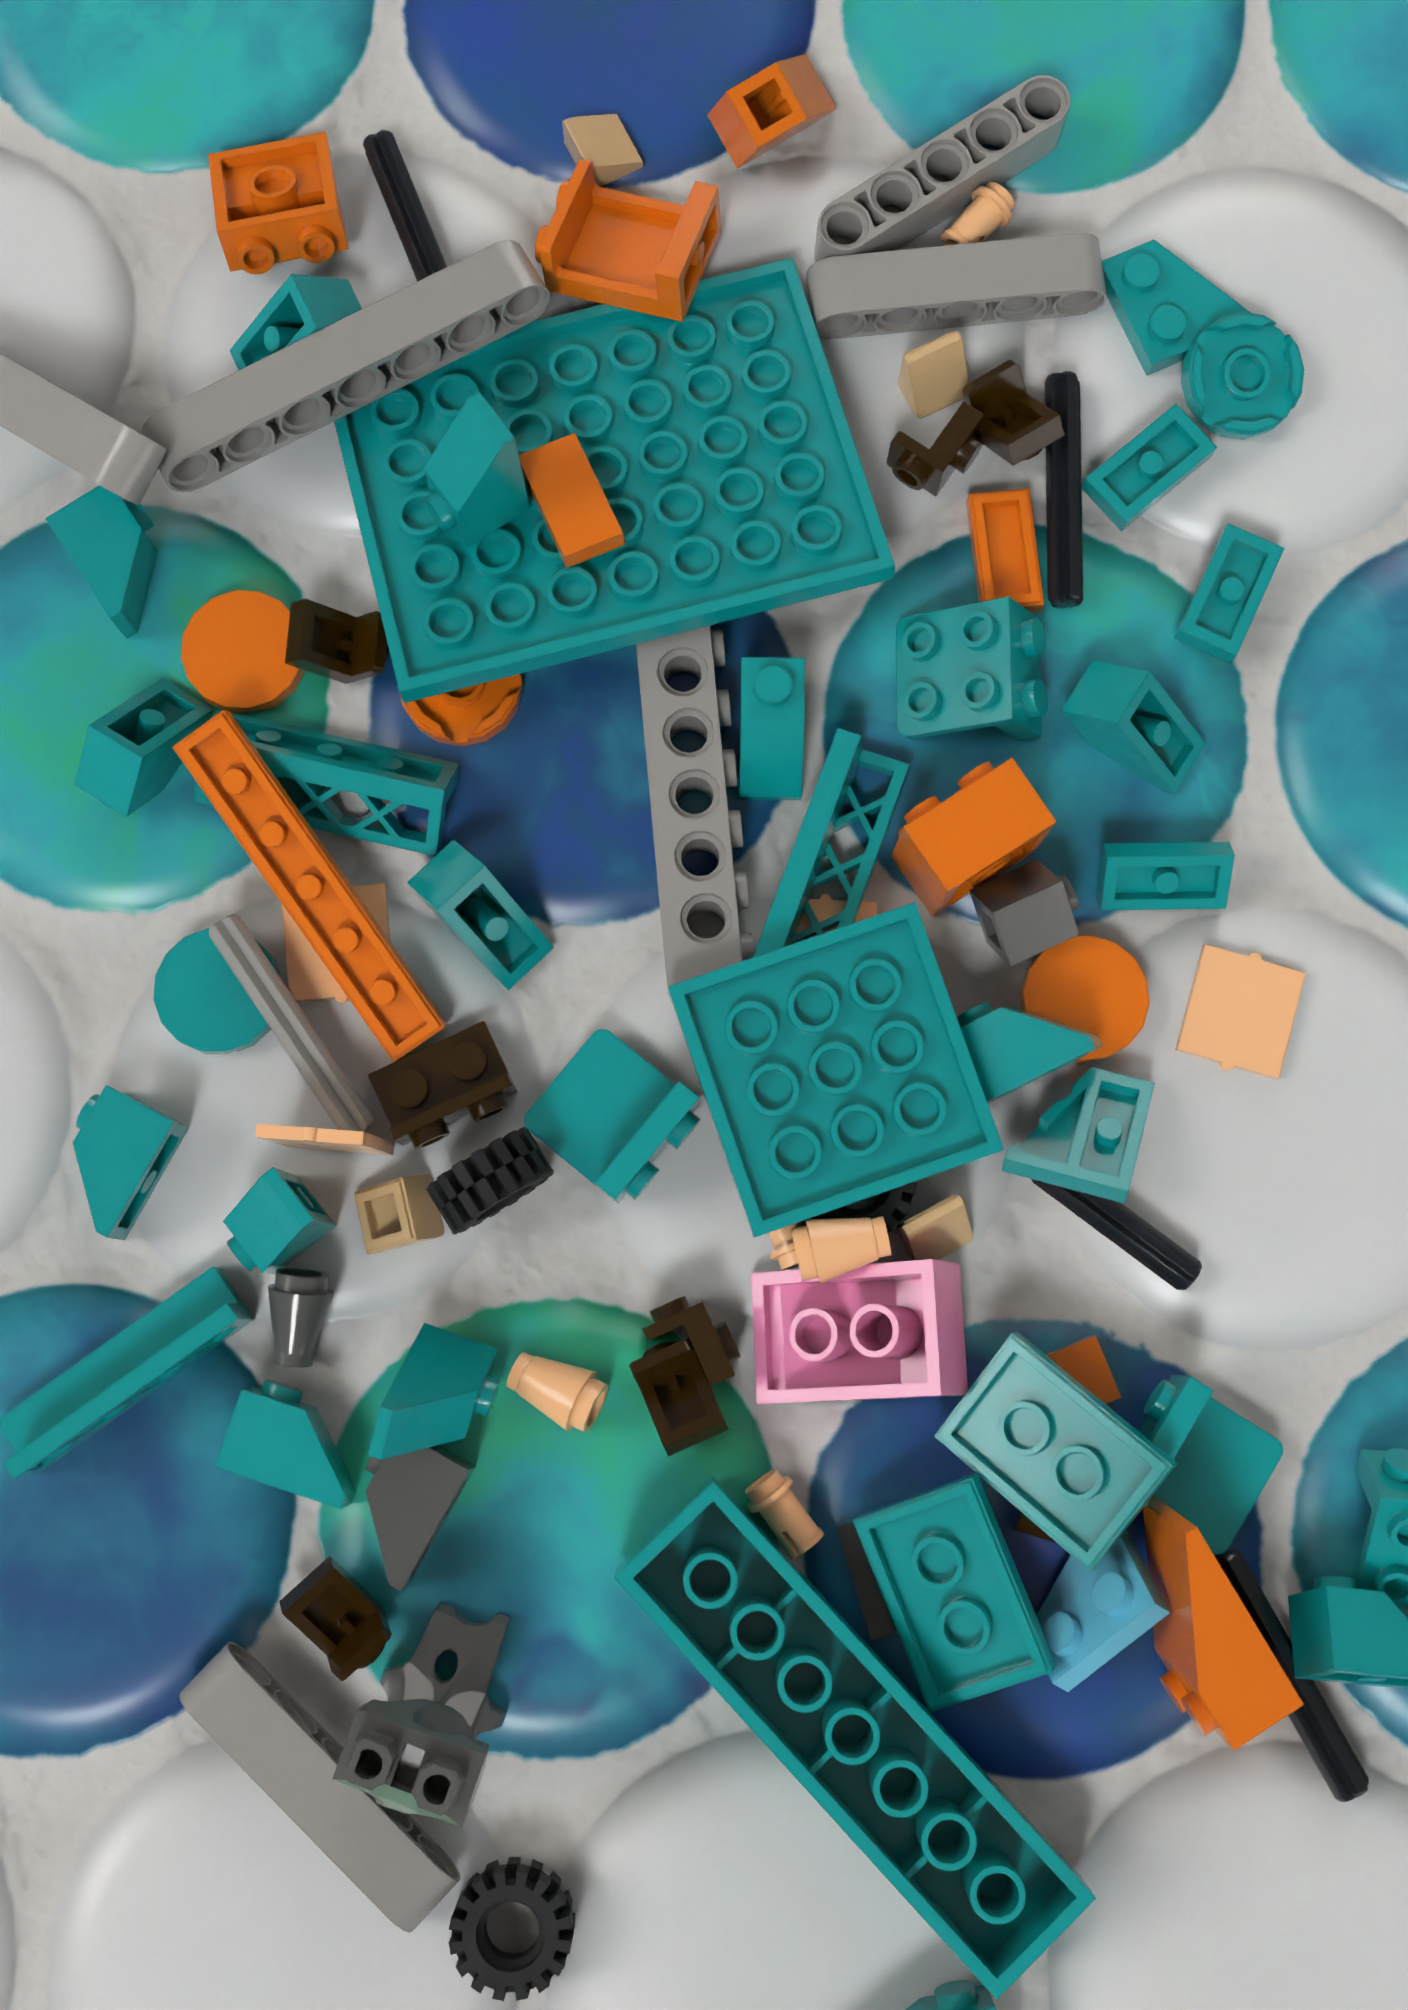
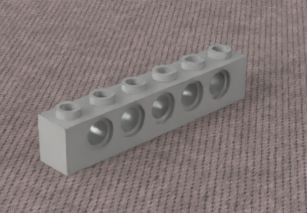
M710 625L636 644L667 987L753 958L754 955L752 933L740 934L738 919L739 909H749L746 871L734 872L732 848L743 847L740 809L728 810L726 787L737 786L734 749L722 750L720 727L731 726L728 689L716 690L714 667L725 666L722 629L710 630ZM679 671L691 672L700 680L694 689L686 692L676 691L666 682L672 674ZM692 730L700 733L706 742L701 749L687 753L675 748L672 740L678 733ZM699 790L710 797L712 804L702 813L690 814L683 811L678 806L677 801L685 792ZM704 850L711 853L717 859L718 865L710 874L696 876L684 868L682 863L685 857L693 851ZM702 911L714 912L723 920L724 928L713 938H700L690 931L688 927L690 919Z

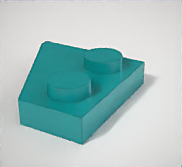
M1154 239L1102 261L1107 298L1146 376L1183 361L1194 338L1219 318L1240 312L1251 313Z
M1091 1067L1072 1086L1070 1095L1064 1100L1056 1101L1040 1117L1038 1126L1019 1145L1013 1143L1006 1150L1002 1171L1125 1204L1155 1083Z

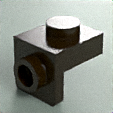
M1012 360L1002 363L963 388L962 392L965 402L984 414L977 438L984 442L983 445L1012 466L1023 460L1035 457L1044 447L1065 436L1060 415L1027 393L1020 365Z
M963 401L930 449L905 433L898 431L890 443L886 461L887 465L892 468L896 478L907 487L914 490H921L923 488L936 497L955 469L964 474L979 454L984 442L978 439L977 435L984 414Z
M309 599L291 603L285 664L344 684L376 676L384 671L389 647L379 611L355 617Z
M682 1296L649 1311L654 1324L642 1329L647 1341L684 1325L710 1386L735 1376L729 1362L741 1357L725 1321L713 1326L703 1302L690 1307L686 1296Z
M686 1338L678 1342L667 1341L649 1348L642 1358L633 1361L629 1365L668 1456L729 1430L690 1339Z
M331 1556L327 1557L279 1601L282 1614L327 1655L331 1672L340 1681L346 1680L357 1669H363L372 1664L382 1653L386 1642L392 1635L382 1605Z

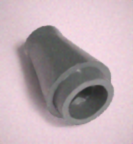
M282 1268L276 1270L275 1284L268 1285L274 1342V1364L296 1368L312 1366L314 1350L334 1293L333 1290L328 1288L329 1274L302 1268Z

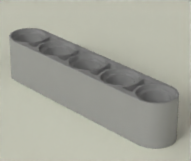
M1037 75L1029 78L828 204L822 210L818 219L814 250L815 262L833 256L899 250L970 205L972 202L971 194L978 186L985 187L989 182H996L1002 185L1049 155L1058 145L1070 108V94L1067 87L1059 79L1049 75ZM1031 115H1040L1047 120H1039ZM982 145L994 146L998 151L987 150ZM942 175L951 181L940 182L933 179L932 176ZM895 206L903 212L889 213L884 211L882 207ZM847 237L854 243L841 245L834 242L832 238Z
M1070 233L833 256L815 262L807 271L812 317L819 337L827 339L1077 316L1095 311L1107 301L1099 239L1089 233Z
M0 353V426L100 486L139 506L168 449Z
M227 1642L182 1689L179 1698L191 1717L394 1925L403 1931L412 1932L461 1880L460 1872L452 1859L409 1814L378 1805L374 1796L332 1779L343 1747L240 1645L234 1642Z

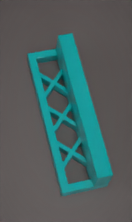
M218 709V711L213 715V717L220 713L222 710ZM231 712L275 777L281 776L296 780L308 794L309 799L299 805H295L312 829L432 856L438 854L442 843L446 804L457 786L459 763ZM195 780L194 802L213 806ZM341 790L356 793L370 809V812L360 818L346 816L330 797ZM402 804L429 810L427 832L422 833L404 829L391 811Z
M837 728L753 957L808 939L814 935L823 934L824 931L837 925V928L855 922L909 774L910 764L864 750L862 748V735ZM858 767L891 776L886 795L861 807L851 788ZM846 800H848L853 811L840 817ZM879 812L872 830L866 817ZM859 822L868 840L864 854L840 865L830 846L835 832ZM827 856L832 869L819 875ZM858 869L851 888L845 874ZM838 878L847 897L844 910L824 921L818 922L808 901L814 889ZM806 912L812 926L797 933L803 914Z
M212 1266L0 1417V1430L16 1453L3 1462L13 1480L41 1473L255 1320L221 1269Z

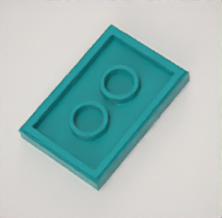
M1019 1332L1011 1333L934 1435L935 1438L973 1471L978 1473L981 1478L1090 1572L1096 1569L1178 1464Z
M978 1473L864 1513L853 1520L929 1712L1054 1671L1057 1666Z

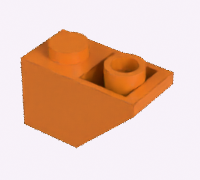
M807 54L777 61L726 91L707 116L736 168L739 169L831 114L836 107Z

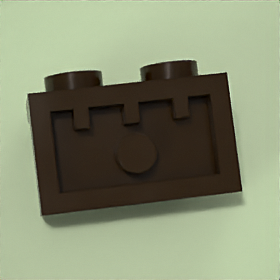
M485 1021L479 1022L368 1074L391 1128L389 1131L394 1141L401 1146L412 1142L415 1150L427 1147L447 1137L450 1134L447 1125L465 1116L471 1115L473 1121L478 1122L503 1111L509 1106L506 1097L518 1092Z

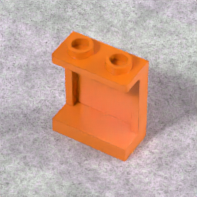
M579 159L570 180H564L559 187L556 210L549 225H543L537 235L535 258L538 263L542 264L545 286L549 292L683 322L722 231L719 187L695 181L685 205L600 187L595 182L593 162Z

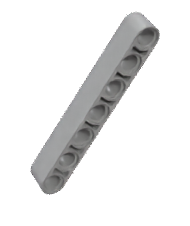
M503 240L494 243L158 410L146 420L141 432L146 437L168 449L159 466V470L165 482L172 490L191 492L200 489L533 322L547 309L550 303V292L519 243L513 240Z

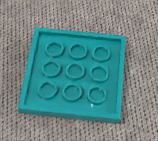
M916 902L667 987L754 1238L1004 1150Z

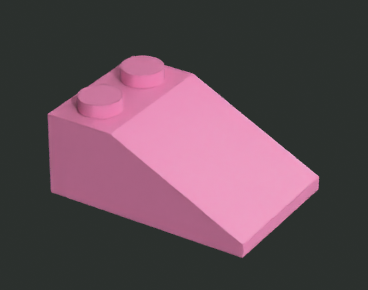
M926 1259L867 1264L822 1284L819 1283L818 1278L802 1281L800 1269L751 1273L757 1404L964 1396L967 1393L968 1382L960 1263Z

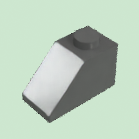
M440 1445L383 1460L371 1457L366 1466V1470L374 1474L366 1489V1495L389 1585L399 1591H402L411 1583L476 1467Z

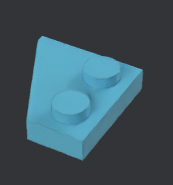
M1127 1529L1096 1569L1091 1572L1070 1555L1036 1615L1057 1665L1054 1671L1048 1675L1052 1684L1066 1692L1076 1687L1170 1613Z

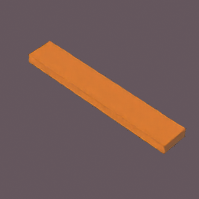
M222 710L172 746L393 1063L447 1027L449 1024L231 712Z

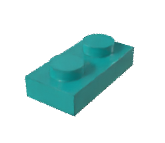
M1174 404L1089 474L1082 484V490L1122 532L1209 460L1217 446L1177 404Z
M1228 523L1218 539L1174 639L1231 663L1239 652L1285 548Z
M1230 842L1104 843L1096 895L1100 910L1226 909L1235 858Z

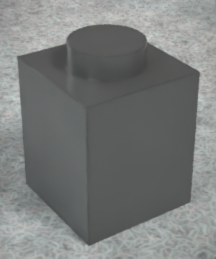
M1038 859L969 890L987 944L1010 967L1079 935L1072 913L1073 910L1078 909L1079 903L1070 881L1064 874L1055 875Z

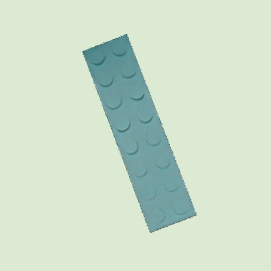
M713 1476L616 1568L614 1579L996 2000L1096 1899L1081 1875Z

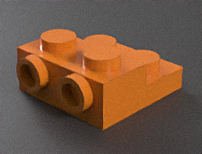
M326 132L208 154L216 229L230 272L244 270L247 273L259 275L268 272L274 263L300 258L311 263H322L330 259L334 252L349 249L343 210L337 191L332 154Z

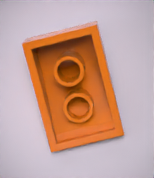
M1153 1495L1147 1506L1143 1507L1148 1571L1170 1611L1167 1616L1153 1626L1155 1651L1167 1669V1672L1161 1675L1159 1679L1178 1709L1182 1713L1188 1712L1204 1736L1215 1731L1235 1751L1304 1704L1197 1526Z

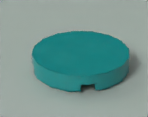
M1240 312L1219 318L1194 338L1183 359L1181 386L1187 407L1203 427L1220 437L1245 440L1269 432L1279 425L1283 419L1285 420L1302 394L1304 366L1298 345L1289 334L1285 336L1280 329L1274 326L1277 324L1275 321L1265 315Z
M210 928L185 936L165 954L155 975L153 1001L161 1023L177 1041L204 1054L230 1053L254 1046L271 1028L209 937ZM255 939V941L257 942V944L259 945V947L261 948V950L263 951V953L265 954V956L267 957V959L269 960V962L271 963V965L280 977L281 973L276 960Z

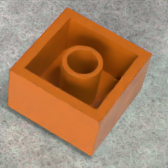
M1010 758L996 768L992 766L990 761L977 766L957 782L960 790L941 803L936 795L915 806L904 816L907 824L897 832L899 838L891 857L932 918L970 894L969 890L992 880L1035 852L1057 821L1013 758Z

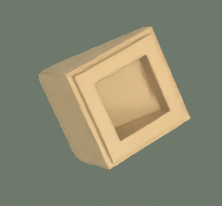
M617 114L577 116L562 121L564 144L576 165L579 159L593 162L595 182L598 186L602 187L643 168V161Z
M952 331L905 353L903 356L897 384L914 416L918 419L927 417L964 399L962 391L964 386L969 384L963 339L959 331Z
M430 1175L400 1177L354 1192L367 1255L435 1239L444 1235L440 1211L426 1190L428 1185L433 1182Z
M955 1194L898 1225L899 1228L896 1229L912 1260H939L969 1244L973 1239L965 1204L960 1195L956 1197Z

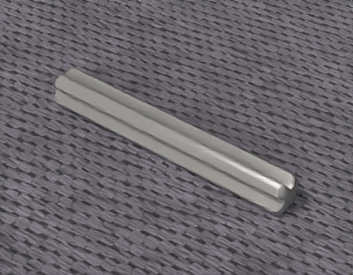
M231 914L212 925L209 929V937L337 1129L365 1131L374 1123L372 1115L241 918L236 914Z

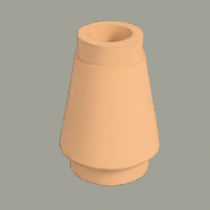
M883 1216L872 1219L870 1217L806 1219L807 1226L791 1229L802 1281L818 1278L819 1283L822 1284L877 1261L881 1257L892 1255Z
M522 1352L518 1356L506 1382L507 1388L517 1392L520 1397L567 1432L573 1428L584 1433L590 1430L601 1412L609 1389L608 1384L597 1380L596 1371L539 1356H532L526 1352Z

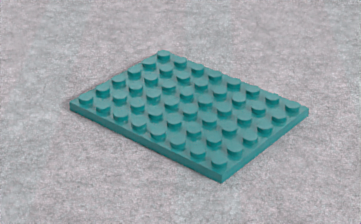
M793 257L701 280L683 322L605 304L533 321L334 421L399 692L404 703L894 579L895 564ZM480 392L515 437L518 454L525 453L570 434H576L621 527L625 545L566 568L525 481L530 509L467 547L453 528L444 532L429 512L424 498L430 495L431 492L424 467L467 399Z

